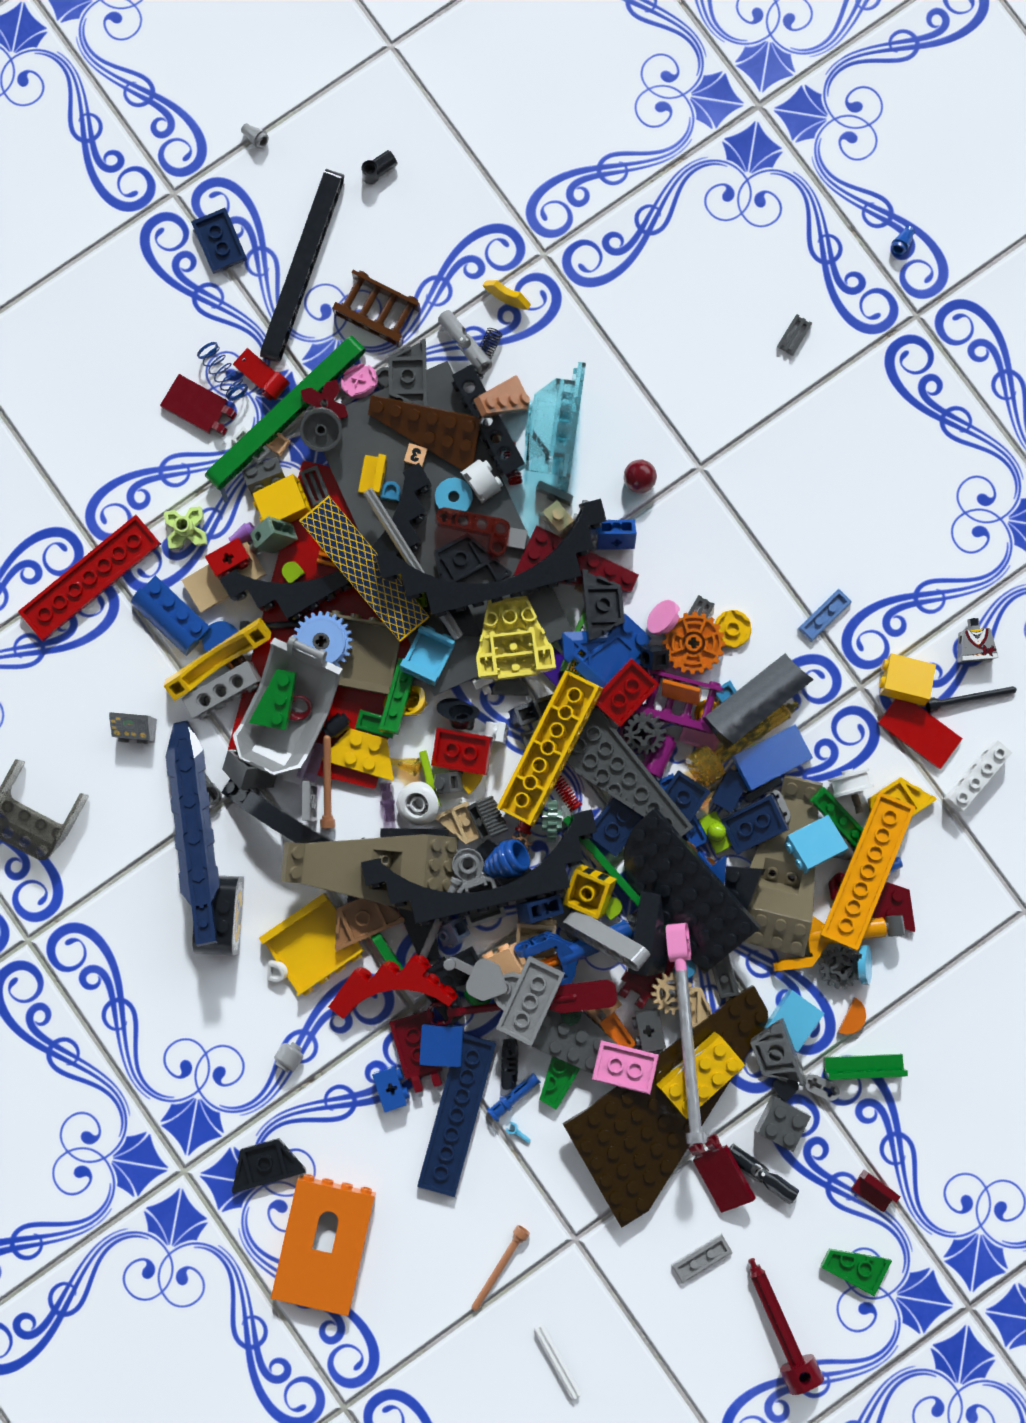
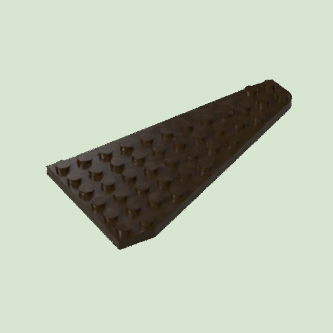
M754 985L739 992V995L733 996L721 1005L717 1011L693 1028L694 1050L713 1032H716L743 1062L752 1048L750 1044L751 1039L762 1032L768 1021V1010ZM681 1038L658 1054L659 1057L650 1094L616 1086L591 1106L562 1123L621 1228L650 1210L690 1146L686 1141V1133H690L689 1118L686 1119L681 1115L656 1085L683 1060ZM731 1079L700 1107L701 1126L706 1121Z

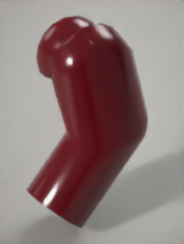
M838 872L830 879L828 887L831 900H835L845 873Z

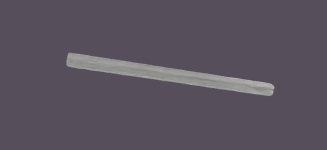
M371 488L365 491L364 496L404 561L425 573L374 490ZM448 610L446 611L447 615L440 618L452 638L457 640L463 636V633Z

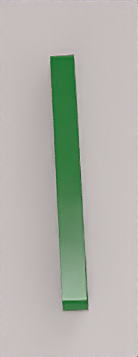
M349 336L205 473V477L218 490L224 488L253 460V456L256 457L264 450L263 446H267L266 444L272 442L277 437L276 434L278 432L282 433L310 406V404L303 401L301 390L312 387L322 394L325 383L338 380L347 369L363 356L366 349L353 336Z

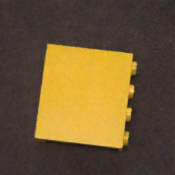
M326 893L321 894L259 937L261 943L267 946L275 960L282 962L287 967V978L297 991V996L301 994L306 996L314 990L313 985L318 982L322 985L330 979L329 974L334 971L338 974L346 968L345 963L350 960L352 963L362 957L361 952L364 951L359 942L338 951L335 950L337 909Z

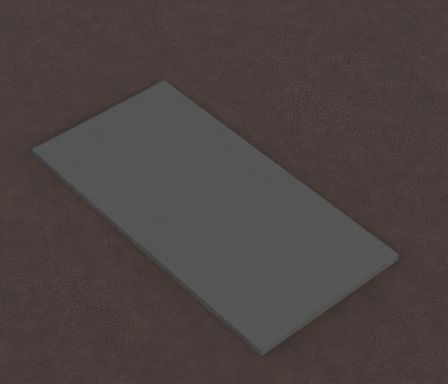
M448 361L427 369L428 406L467 415L472 414L469 407L465 409L460 400L463 397L461 392H456L451 383L454 381L452 377L453 371ZM389 387L371 394L394 399L389 396ZM368 395L345 406L348 417L340 419L342 424L341 439L334 448L323 451L359 532L372 547L383 534L385 528L366 500L364 493H358L365 455L378 457V454L386 455L388 460L383 485L388 481H394L400 486L402 494L405 479L403 472L414 466L404 463L409 443L417 446L420 445L368 415L371 395ZM319 426L317 431L324 433V427ZM480 435L475 462L478 459L482 462L486 460L492 467L490 472L494 478L497 476L501 480L503 486L500 487L501 491L483 504L471 488L473 496L471 507L460 516L445 515L439 510L435 502V492L439 484L448 478H459L467 483L460 473L463 470L431 451H427L423 470L430 480L432 487L429 488L430 490L427 493L416 495L427 516L424 517L425 519L421 523L416 525L413 523L411 526L422 543L419 546L420 549L413 554L424 572L436 578H439L434 551L466 533L481 544L492 557L497 558L500 564L512 572L511 576L507 578L513 576L524 550L506 547L509 527L526 529L496 464L487 450L488 447L485 441H482ZM452 492L449 494L448 499L451 502H456L459 499V494ZM380 500L392 519L399 503ZM527 534V538H526L525 548H526V546H527V544H528V542H529V539H530L529 536H528V534ZM487 567L458 581V583L468 584L495 582ZM547 585L539 587L540 591L529 593L528 590L521 591V596H527L541 628L543 627L549 644L562 639L563 632H573L553 588L547 589ZM510 595L502 596V598H510ZM488 600L484 601L483 606L473 608L472 604L468 605L481 635ZM435 614L429 615V618L421 624L424 627L427 625L434 628L435 632L441 635L444 634V623L440 617L436 618ZM419 627L407 636L410 645H412ZM462 636L454 640L455 647L435 687L429 684L433 696H437L478 677L476 656L481 636Z

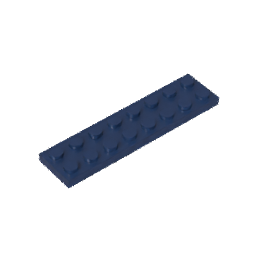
M463 1033L461 1067H449L417 1187L455 1197L497 1042Z

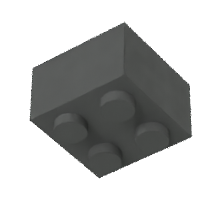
M771 1095L754 1130L763 1137L794 1152L811 1116L788 1102Z

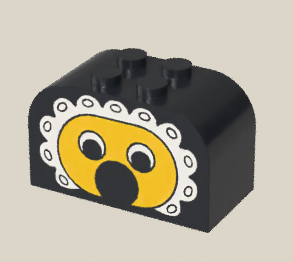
M219 875L220 887L213 903L217 943L196 946L193 925L192 946L195 954L229 956L239 954L245 876Z

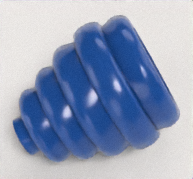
M519 840L502 841L486 858L484 871L486 875L494 879L519 877L530 867L529 853Z

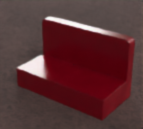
M865 1169L851 1187L854 1192L882 1212H885L892 1200L897 1203L901 1197Z

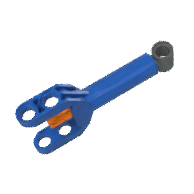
M637 912L628 916V922L623 920L609 927L631 939ZM549 931L524 940L514 947L516 956L520 958H528L553 947L555 954L540 961L552 967L560 965L562 972L565 973L560 985L572 983L576 975V966L580 960L601 952L580 939L570 942Z

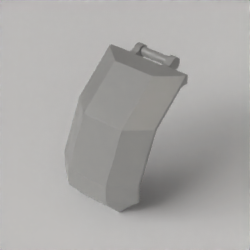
M293 636L289 638L287 643L273 638L271 641L270 652L260 684L241 724L233 734L239 759L273 776L302 768L329 715L343 672L342 668L326 661L327 651L317 650L298 641V638ZM277 669L298 673L294 696H305L311 701L312 705L311 713L305 719L300 721L289 720L288 730L249 723ZM302 700L293 702L292 710L295 713H302L308 709L307 704Z

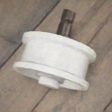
M853 768L841 771V776L827 779L828 782L832 783L835 793L832 796L834 798L851 795L856 814L864 812L858 793L875 787L874 784L870 783L867 773L870 771L869 768L855 772Z

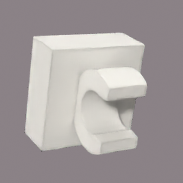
M478 677L472 679L476 690L481 688L484 695L492 692L488 684L494 682L493 679Z

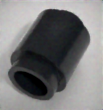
M338 712L324 723L325 726L322 730L331 737V740L337 739L350 728L349 723L351 720L345 713L340 714Z

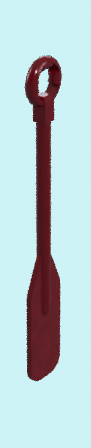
M605 979L560 985L549 1010L569 1013L613 1007L617 1002L615 983ZM437 1000L429 1005L427 1018L432 1025L448 1026L455 1016L501 1011L502 1009L496 1003L452 1008L451 1005L447 1006ZM445 1005L448 1008L446 1011L449 1019L447 1022L442 1020L436 1023L432 1019L434 1018V1012L431 1010L433 1006L438 1008Z

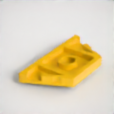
M350 728L331 748V763L394 781L388 739Z
M902 777L897 778L878 791L915 806L913 815L937 800L935 796L926 793L916 785H912ZM878 792L867 798L869 814Z

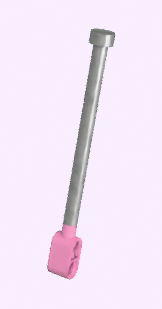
M687 923L666 925L667 950L669 961L675 964L690 1133H686L687 1144L706 1143V1132H702L686 964L687 960H691L689 928Z

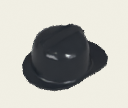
M457 698L443 699L439 701L436 708L438 713L449 719L451 726L457 730L466 729L472 731L475 718L479 715V709L476 706Z

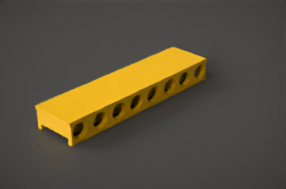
M564 671L496 808L532 827L535 826L603 690L602 687L574 673Z

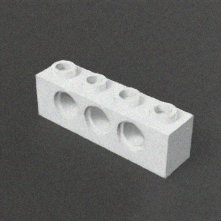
M999 740L991 741L943 800L957 812L964 811L1013 752Z

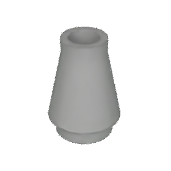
M248 123L243 124L241 127V133L256 148H264L267 145L269 136L266 131Z

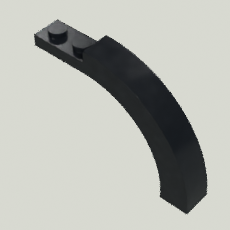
M231 779L221 792L243 810L295 843L333 841L279 809L253 790L238 788Z

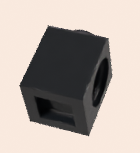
M660 645L641 647L640 665L652 671L668 669L669 649Z

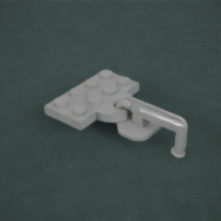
M531 956L528 957L521 973L509 972L504 975L497 963L485 958L478 960L474 966L455 957H450L443 964L444 968L448 971L456 968L470 975L466 983V990L469 995L481 1001L494 998L497 1006L504 1011L496 1027L497 1030L531 1047L565 975L564 972Z

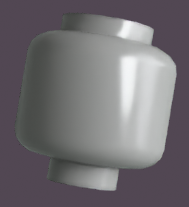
M294 1042L291 1044L283 1043L274 1056L276 1060L275 1065L287 1073L289 1070L295 1071L304 1057L300 1052L302 1048Z

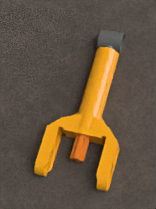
M903 915L886 916L885 920L883 917L871 919L863 940L886 937L887 934L888 937L906 935ZM813 916L807 943L811 956L780 959L778 962L772 963L773 971L813 967L827 945L837 942L820 935L824 923Z

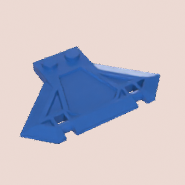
M626 613L624 614V624L591 642H587L586 631L562 633L563 659L567 663H570L573 659L577 663L574 669L586 680L602 688L630 658L640 665L641 647L647 646L652 639ZM579 651L584 654L582 657L578 654Z

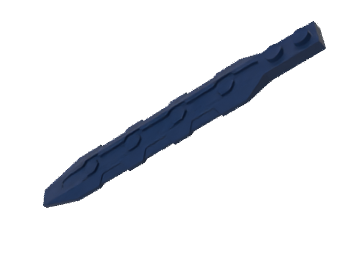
M187 720L173 723L165 758L167 776L170 779L172 797L170 803L171 812L174 815L176 833L174 839L175 848L178 851L180 893L192 907L196 946L217 943L213 903L220 887V880L213 845L215 839L210 820V797L206 786L204 749Z

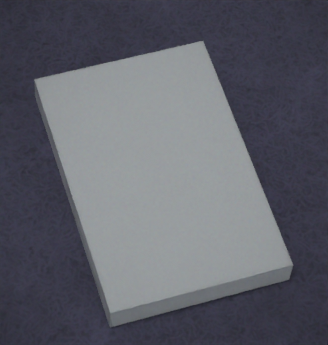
M302 781V821L316 822L317 783Z

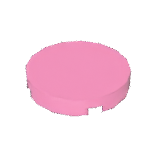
M364 364L354 365L347 369L343 379L341 378V388L351 398L360 399L366 397L377 387V373L371 366H364Z
M664 600L652 609L647 619L649 632L656 636H661L660 634H666L675 627L679 620L678 611H680V608L674 601Z

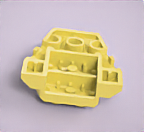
M527 596L504 598L502 601L494 603L488 600L476 656L478 678L506 680L537 676L541 672L556 669L553 647L551 643L549 644L543 627L541 628Z

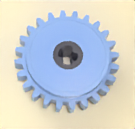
M319 611L318 616L315 613H311L312 618L305 616L306 622L299 621L298 623L301 627L300 629L295 628L294 630L298 633L292 636L317 650L327 651L326 661L341 667V661L347 662L344 657L351 656L348 649H353L349 645V642L354 641V639L349 638L352 631L346 630L349 625H342L344 619L340 618L337 620L336 614L330 617V612H326L325 616H323L322 611ZM322 637L327 640L323 647L319 644V641H322Z

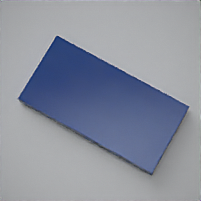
M796 724L731 756L748 791H751L813 759V756Z

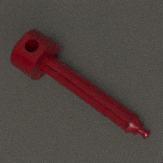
M750 1258L748 1260L751 1266L749 1268L750 1278L788 1361L780 1368V1373L791 1395L806 1393L822 1384L824 1376L813 1354H801L765 1273L766 1271L761 1268L760 1264L756 1265L755 1258Z

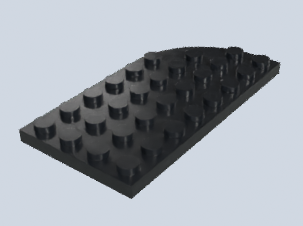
M656 807L636 824L627 839L624 849V868L627 880L639 897L641 891L661 894L665 927L668 924H688L691 959L705 974L758 931L761 926Z

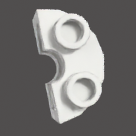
M478 459L460 473L483 504L501 491L500 487L503 484L497 476L494 478L490 472L492 470L490 464L486 460L482 462Z

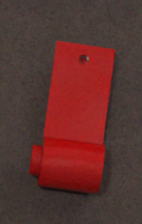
M246 348L232 364L263 391L262 395L269 401L272 399L276 401L290 385V382L278 371L275 372L249 348Z

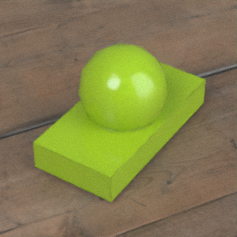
M716 811L698 819L716 854L732 846L726 833V828Z

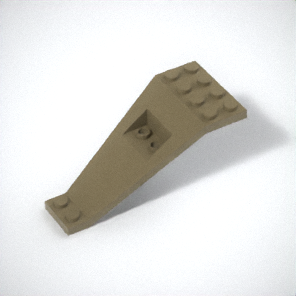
M790 775L784 776L781 794L791 815L790 822L787 824L789 830L760 844L749 867L765 869V872L761 876L758 884L759 888L755 892L749 912L760 924L761 928L745 940V943L801 957L805 956L813 921L816 867L810 869L806 874H804L803 870H799L795 863V857L785 847V840L789 834L818 820L819 810L809 800L823 786L821 782ZM774 870L776 874H771L769 871ZM789 875H794L795 878L791 879Z
M419 834L311 843L284 842L280 882L300 883L395 907V904H390L386 881L382 882L381 887L371 889L370 885L366 886L361 862L381 858L382 864L406 880L426 888L447 892L451 884V877L455 876L452 869V861L457 853L458 837ZM410 900L406 901L407 905L396 907L412 911Z

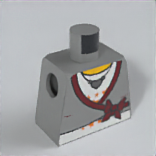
M979 618L967 619L968 630L958 633L957 663L987 661L999 658L991 629H980Z

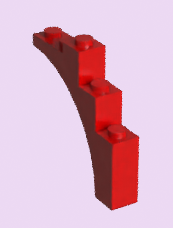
M415 954L410 958L402 971L398 964L389 960L381 965L374 976H372L368 969L358 967L352 972L328 1007L344 1019L363 1000L377 993L390 990L421 992L438 999L447 1006L452 1005L458 998V995L455 994V990L452 987L442 984L435 974L428 973L432 965L428 963L427 958Z

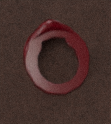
M302 695L293 696V702L302 700L307 704L308 709L302 713H295L291 708L289 720L300 721L311 713L312 705L307 697Z

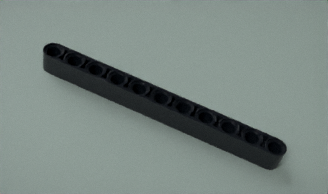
M330 169L324 170L261 347L260 357L277 363L282 359L344 183L345 175Z

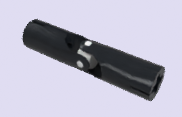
M734 1143L729 1147L741 1171L757 1182H763L769 1191L788 1204L793 1203L799 1193V1189L778 1174L769 1173V1169ZM754 1164H758L761 1167L755 1171L754 1176L751 1173V1168Z

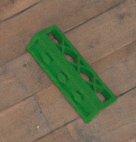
M901 1053L824 1057V1074L829 1080L908 1076V1070L904 1069L903 1054Z

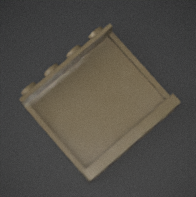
M332 610L330 617L336 614L337 620L340 618L344 619L342 625H349L346 630L352 631L349 638L354 639L353 642H349V645L353 647V649H348L351 656L344 657L347 661L346 663L340 662V668L343 669L338 686L388 695L395 673L400 641L383 622H380L381 619L369 617V620L361 619L362 616L358 614L345 616L341 611ZM322 639L321 645L323 647V644L327 643V640Z

